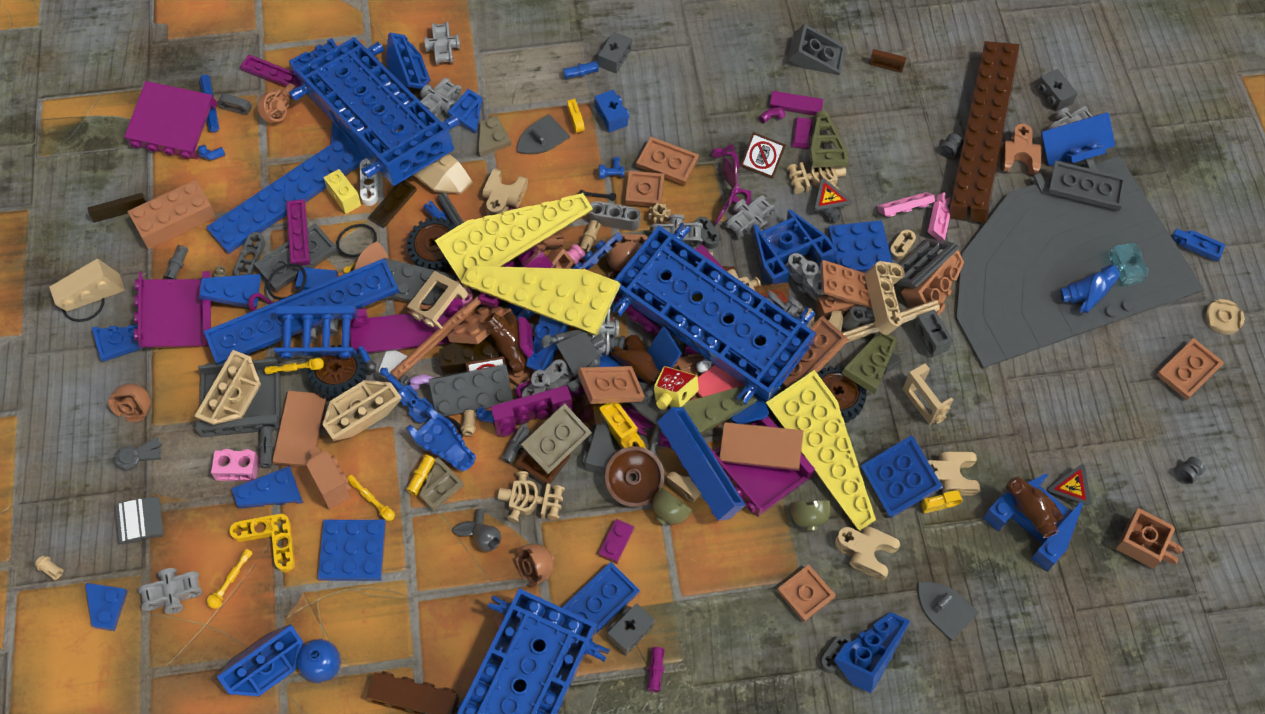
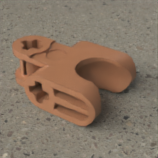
M1017 125L1010 141L1003 142L1002 171L1010 172V167L1014 161H1022L1027 165L1029 174H1038L1041 168V145L1032 144V129L1029 125Z

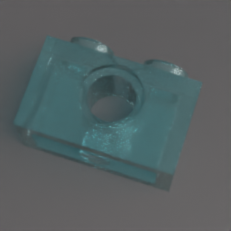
M1136 242L1114 246L1109 257L1120 273L1119 282L1121 287L1143 283L1149 274L1147 265L1144 264L1142 252L1138 249Z

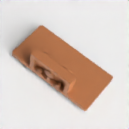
M825 260L821 262L823 294L872 308L865 273Z

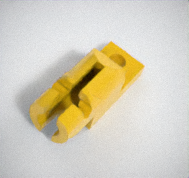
M606 403L600 407L601 416L609 425V431L621 449L632 447L634 443L637 447L647 449L643 440L637 434L638 428L619 403Z

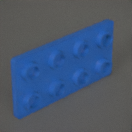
M1108 112L1041 132L1046 161L1049 166L1054 165L1055 160L1074 163L1106 153V149L1115 146Z

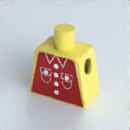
M666 366L663 367L654 385L656 405L662 410L666 409L668 405L682 407L699 391L697 375Z

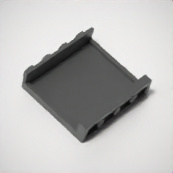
M277 358L252 360L261 386L243 418L215 425L200 420V422H196V430L201 438L260 432V428L265 426L272 427L273 431L280 430L281 371L273 374L265 373V367L280 366ZM213 363L198 366V370L201 373L200 405L225 363L218 366Z

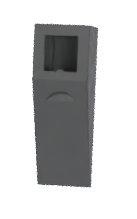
M601 416L602 425H593V428L596 429L594 434H590L588 441L590 449L589 452L585 451L583 463H585L586 471L604 475L606 465L614 455V449L607 422Z

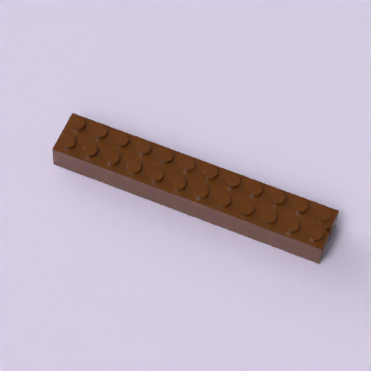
M984 42L950 205L951 219L967 220V208L971 207L970 221L987 223L1018 64L1020 44Z

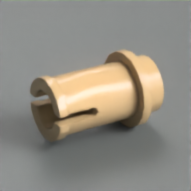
M474 410L464 411L461 431L465 436H473L476 432V412Z
M43 555L35 562L37 570L43 571L53 580L60 578L61 573L64 571L54 564L49 556L45 557Z

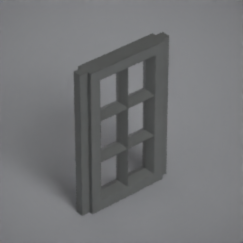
M932 238L925 239L899 263L904 271L906 269L908 271L895 285L912 289L917 288L959 249V246L955 243ZM930 247H933L927 254H924ZM940 249H943L939 255L934 256ZM918 258H921V260H919L914 266H912V264ZM928 260L931 261L927 266L921 268ZM915 272H919L912 279H909Z

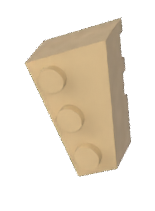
M98 258L49 287L55 305L66 312L126 291L120 274Z

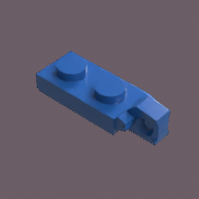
M1176 228L1171 236L1174 242L1179 243L1180 246L1217 262L1220 260L1225 247L1224 243L1193 230L1182 231Z

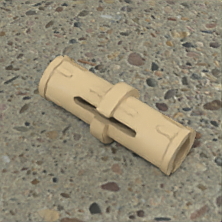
M596 220L590 221L587 231L582 235L583 240L580 248L585 254L590 251L592 245L597 240L596 235L601 224H597L598 221Z

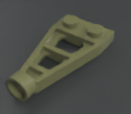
M827 111L817 112L810 152L812 167H848L847 149L829 117V113ZM820 130H830L831 135H820ZM820 143H833L836 149H820Z

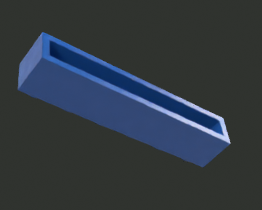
M672 407L657 421L662 434L666 436L672 450L676 452L681 460L682 466L688 471L692 482L697 486L702 498L711 508L713 516L718 521L731 519L746 504L684 407Z

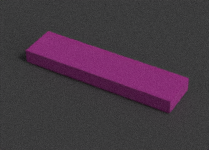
M250 54L240 65L242 71L285 88L288 84H293L295 88L301 86L298 76L295 77L292 71Z
M305 199L286 201L290 263L301 266L309 265L310 252Z

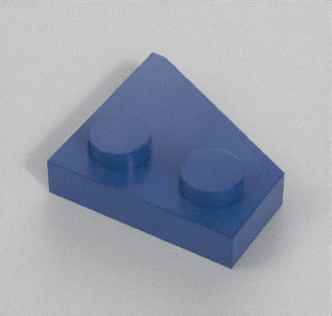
M467 89L448 111L447 116L451 117L454 114L462 126L475 134L478 127L482 97Z

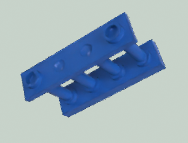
M276 306V314L284 321L283 348H274V352L280 358L291 359L292 356H339V358L347 359L351 358V356H357L356 350L353 347H349L350 321L352 318H358V310L355 306ZM294 318H301L303 320L302 348H291V329ZM313 318H321L323 320L322 347L310 348L311 321H313ZM333 318H340L342 320L341 347H330V328Z

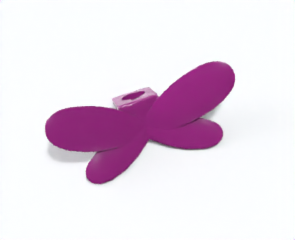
M734 156L733 166L727 158L723 159V174L731 186V194L717 216L714 226L718 224L727 207L732 202L737 204L740 201L736 194L743 193L746 196V204L750 205L751 191L738 188L736 156Z

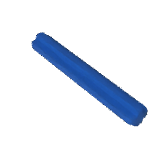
M202 74L200 77L202 93L213 95L210 76ZM210 108L207 122L209 131L215 133L220 129L217 111Z

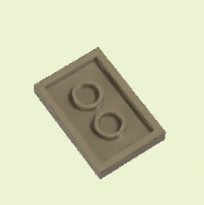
M564 403L520 445L549 474L592 432Z

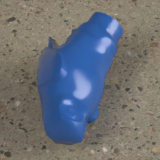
M1112 264L1102 268L1100 272L1088 275L1081 281L1070 283L1067 287L1060 288L1063 303L1069 301L1073 304L1083 302L1079 313H1088L1119 279L1120 273L1118 269Z

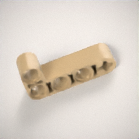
M878 261L865 272V280L877 328L880 333L889 335L902 324L893 285L903 278L905 273L899 264Z

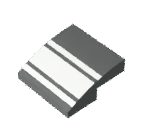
M159 497L137 499L115 505L119 544L136 543L145 538L163 537Z

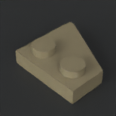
M497 115L481 121L479 138L480 157L511 145V140Z
M439 457L435 459V465L426 479V485L423 486L420 492V498L433 512L464 486L463 482Z

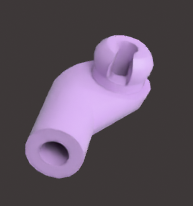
M421 374L412 377L409 380V385L414 390H418L421 384L430 386L429 379L436 377Z

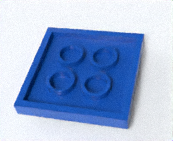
M882 220L828 226L829 238L838 250L835 264L865 273L878 261L893 263Z
M913 435L861 465L891 518L943 488L942 483Z
M324 520L318 572L319 581H382L386 521Z

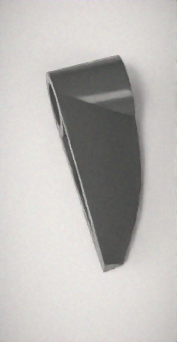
M865 306L852 307L843 317V327L851 330L857 328L859 324L875 321L873 309Z

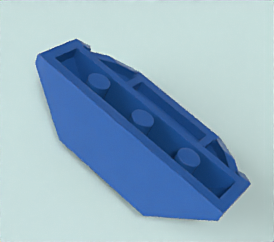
M390 32L388 34L386 62L389 71L405 87L423 89L431 80L422 55L414 45L407 41L408 38L405 35Z
M292 624L273 631L233 658L217 675V678L230 695L260 696L296 670L297 656L303 646V640Z

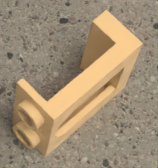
M434 271L407 307L412 311L411 315L418 321L424 320V323L431 328L435 326L442 329L443 327L437 322L439 317L455 296L465 299L469 293L460 283ZM435 284L445 290L430 310H420V304Z
M925 363L909 372L902 390L929 425L935 422L938 424L946 418L947 412L951 409L950 406L953 399L950 398L943 403L938 400L925 383L930 370ZM918 389V391L927 401L931 408L932 414H930L927 411V409L915 395V390Z

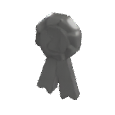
M156 437L137 449L131 446L120 447L114 454L115 464L122 470H130L135 468L142 460H161L160 454L162 451L160 447L163 445L159 442V438Z

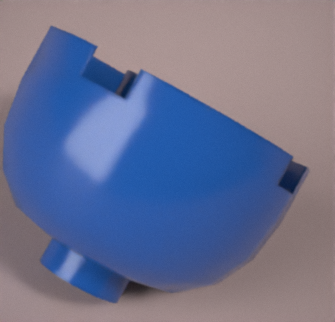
M313 639L305 643L300 649L297 656L298 669L301 675L309 682L318 684L326 680L329 681L340 669V653L337 647L330 641Z

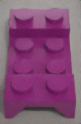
M565 385L490 406L497 437L509 436L516 432L515 424H525L536 418H546L564 403L572 411V398L568 386Z

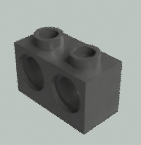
M935 309L919 315L914 328L931 357L949 351L953 339Z

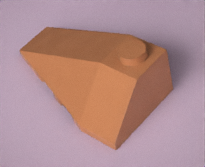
M959 250L949 257L917 288L905 287L901 293L909 308L937 300L940 309L936 313L938 316L945 308L944 301L952 292L950 287L953 281L957 280L964 264Z

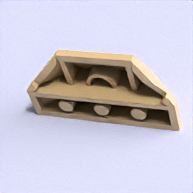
M450 154L443 156L413 174L434 192L461 195L473 184V181L459 161Z
M232 350L196 412L195 418L212 425L243 418L261 386L250 356Z
M364 380L330 401L323 426L333 441L354 437L386 417L402 398L391 382L384 383Z

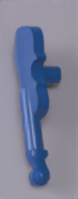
M381 368L380 375L385 376L386 380L391 382L402 398L400 402L410 409L408 414L418 423L426 422L429 417L426 415L425 410L429 406L434 409L433 405L427 401V398H419L418 393L414 391L412 386H403L388 372V368Z

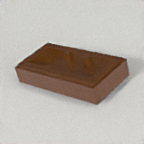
M873 49L869 64L902 73L907 57Z

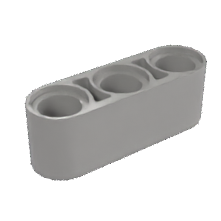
M599 201L590 204L593 210L589 212V221L596 220L598 221L597 224L600 223L601 226L635 231L640 227L641 213L637 208Z

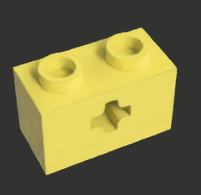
M340 169L323 177L328 192L345 214L361 206L357 191Z

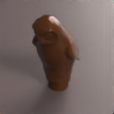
M512 311L506 313L504 317H499L495 312L490 314L483 323L488 327V332L494 338L500 355L507 359L513 373L522 372L527 367L526 355L519 347V326L516 315Z
M630 335L626 337L625 349L623 350L615 346L612 357L621 366H632L638 379L651 386L655 385L661 371L656 368L651 355L645 350V345L639 336Z
M1018 476L1011 478L1006 484V489L1015 498L1016 509L1032 522L1038 532H1041L1043 538H1048L1058 533L1056 524L1064 516L1056 504L1043 491L1031 486L1025 480Z

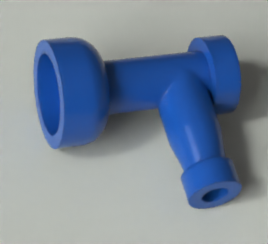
M613 157V168L599 165V179H605L606 175H620V177H624V166H620L619 157Z

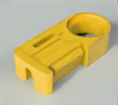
M576 98L567 100V110L575 133L585 131Z
M959 491L943 493V495L925 498L920 505L925 514L954 507L962 503L963 499Z

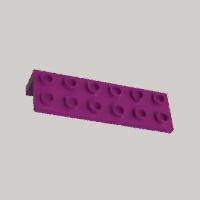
M462 298L453 299L437 320L441 326L463 308ZM357 309L358 318H352L350 321L351 347L357 350V353L360 346H363L367 353L418 348L439 328L435 326L431 328L424 323V320L418 321L410 313L369 318L366 309ZM446 336L437 345L453 344L455 342H450L448 336Z

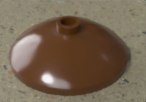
M637 446L623 448L616 452L606 465L604 473L605 485L612 498L620 504L629 507L644 506L653 501L660 487L663 488L664 469L658 457L650 450ZM631 473L636 476L634 481L629 479Z

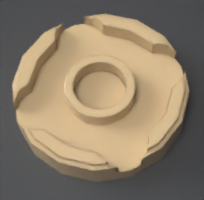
M1219 299L1207 307L1205 320L1215 332L1230 335L1236 333L1243 326L1245 320L1242 310H1239L1238 305L1234 302Z

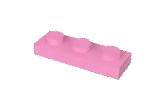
M924 192L877 205L879 213L890 217L896 215V212L912 211L914 207H927L929 203L935 202V197L931 193Z

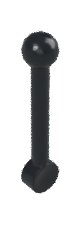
M584 190L579 191V194L583 193L584 196L609 198L611 201L616 199L615 193L608 195L585 192Z

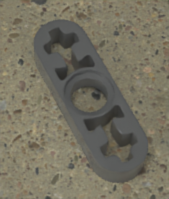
M253 232L247 237L234 268L236 276L241 275L240 272H244L243 275L254 274L256 269L254 263L260 259L265 247V240L261 233ZM248 254L255 255L252 260L245 259Z

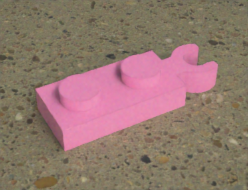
M944 192L937 195V202L933 205L928 233L941 241L945 240L950 218L948 205L951 204V198L945 199Z

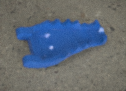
M429 406L425 413L430 420L418 431L412 425H409L406 431L422 449L451 463L459 471L468 470L475 462V453H472L465 446L464 440L457 433L451 421L438 414Z

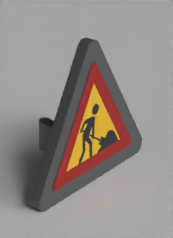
M825 178L821 179L814 208L815 211L852 204V200Z
M1084 464L1079 465L1048 488L1049 493L1078 503L1082 502L1086 506L1091 505Z

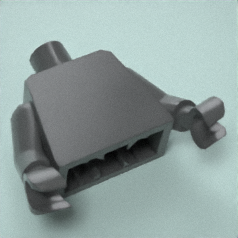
M582 330L555 334L553 337L546 335L541 341L544 349L552 343H556L573 374L577 376L576 380L567 383L570 391H576L580 384H582L577 373L580 368L598 367L600 365V359L603 355L599 347L607 343L602 333L592 338L589 333Z

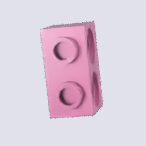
M231 449L215 451L211 474L216 481H252L257 478L259 458L256 452L249 449H243L242 451H233ZM229 462L228 465L222 466L223 463ZM250 462L247 466L242 467L244 463Z

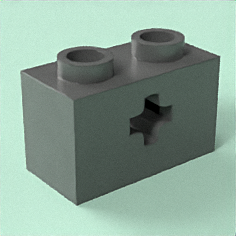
M613 32L610 37H607L603 49L598 51V67L617 74L632 50V39Z
M1058 69L1042 75L1036 86L1055 111L1072 105L1078 94Z
M637 603L633 607L629 606L623 612V618L619 622H613L607 630L608 640L626 656L655 625V619ZM626 626L629 627V628H630L631 626H634V627H633V630H632V629H628V631L626 630Z

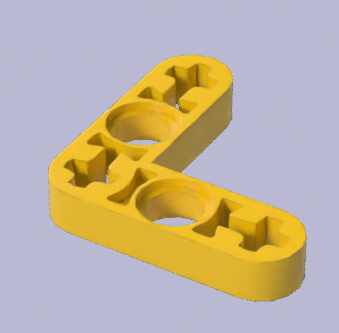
M270 515L238 521L231 525L230 535L237 542L272 537L274 563L280 572L287 573L294 568L295 557L291 522L286 515ZM281 520L284 522L282 525L284 533H281L278 527ZM258 524H265L266 528L263 532L258 533L255 531V527ZM239 528H242L243 531L241 532V535L238 536L236 532L239 531ZM280 539H288L286 547L280 548L277 546ZM281 553H285L289 561L286 563V566L281 564L283 562V555Z

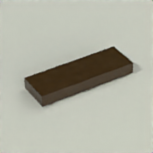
M405 180L398 183L370 214L369 220L385 228L415 194L417 188Z
M143 193L91 206L87 209L95 223L128 214L129 210L147 201Z

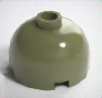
M660 487L653 498L652 506L657 514L656 519L664 525L667 522L673 525L680 524L693 511L662 487Z
M830 501L790 503V512L794 523L805 527L806 531H818V527L825 525L831 516Z

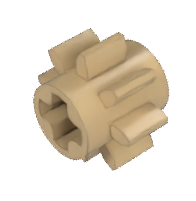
M656 203L654 207H650L648 219L653 220V224H664L669 222L668 216L671 210L666 209V204Z

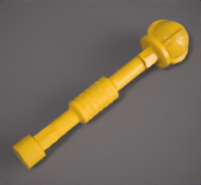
M314 358L301 364L290 363L279 367L268 366L265 367V373L297 371L300 368L320 370L324 366V361L322 358Z
M353 475L347 477L348 483L357 488L368 502H372L380 511L379 515L385 521H392L394 519L395 512L389 506L385 507L375 499V496L367 488H363Z
M244 550L239 558V562L231 569L222 587L207 598V604L210 608L217 609L221 606L225 590L230 583H233L242 565L253 554L250 550Z

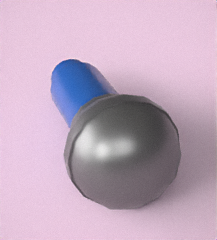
M360 346L358 353L361 354L364 360L366 373H375L377 364L370 359L366 349Z

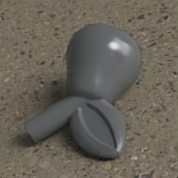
M479 508L476 511L475 522H461L452 529V532L459 536L473 534L478 548L484 552H490L499 546L502 538L501 532L494 526L483 524L485 510Z

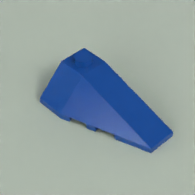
M890 612L874 623L871 629L861 632L854 641L844 644L835 657L834 662L852 685L872 693L908 628L910 620Z

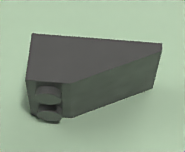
M803 24L793 33L787 60L801 68L840 75L846 46Z

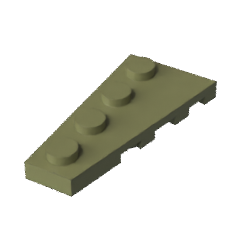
M879 332L844 368L842 374L875 394L898 339L890 334L884 335Z
M743 385L688 401L682 407H684L702 435L753 405L757 399L753 395L747 402V405L743 404L745 396L738 401L736 396L746 386Z

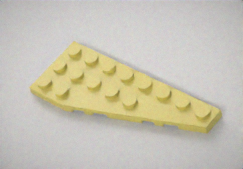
M583 193L551 202L548 201L534 206L505 211L492 216L467 220L436 239L435 242L459 280L462 281L469 266L502 267L588 214L593 208Z
M469 266L461 281L464 286L597 336L621 285L618 281L585 269Z
M813 370L767 401L766 405L783 428L804 431L802 455L815 468L818 477L855 528L860 532L875 522L876 518L864 486L838 401L816 371Z

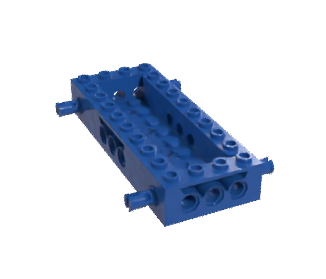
M353 37L296 69L295 71L301 86L289 91V94L294 101L307 94L372 163L361 169L367 179L380 171L395 186L452 152L454 147L449 130L460 125L454 114L444 120V122H441L375 57L377 54L384 52V48L379 44V41L367 49Z
M681 222L679 227L671 234L658 225L614 279L621 284L616 294L620 297V300L611 310L614 313L618 311V316L621 317L628 306L631 305L659 326H665L669 333L737 381L746 385L739 395L736 396L738 401L745 396L743 400L744 405H747V402L754 393L769 401L814 343L816 332L807 327V324L815 316L814 311L806 316L808 307H805L800 316L795 319L682 241L683 238L691 231L689 226L684 228V223ZM668 272L672 277L669 280H663L661 275ZM700 294L703 298L701 301L695 302L692 300V296ZM727 315L734 318V321L730 324L723 321V318ZM762 337L766 340V343L758 346L755 343V339Z
M520 588L511 603L493 595L492 601L496 604L489 603L488 608L505 616L457 714H558L584 656L589 654L605 662L606 657L601 653L609 654L610 649L593 642L597 624ZM538 640L543 641L546 645L545 649L541 652L533 649L534 642ZM518 680L524 681L527 685L526 689L522 692H517L514 689V683Z

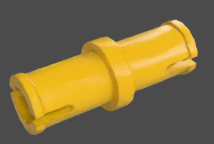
M424 455L418 469H415L413 472L414 476L406 488L407 492L415 496L418 495L424 481H427L428 473L435 462L433 457Z

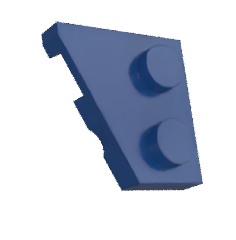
M86 583L92 627L115 631L128 591L124 588Z

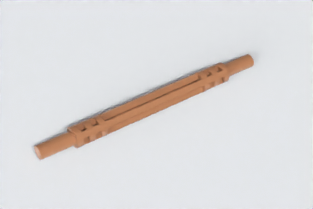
M477 296L464 309L461 308L442 325V329H438L396 368L390 371L397 380L403 374H406L419 360L451 333L456 326H459L469 317V313L481 304L478 300L479 297Z

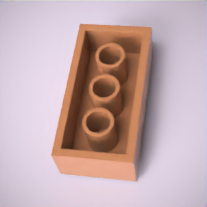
M197 180L128 211L148 250L216 218L212 206Z

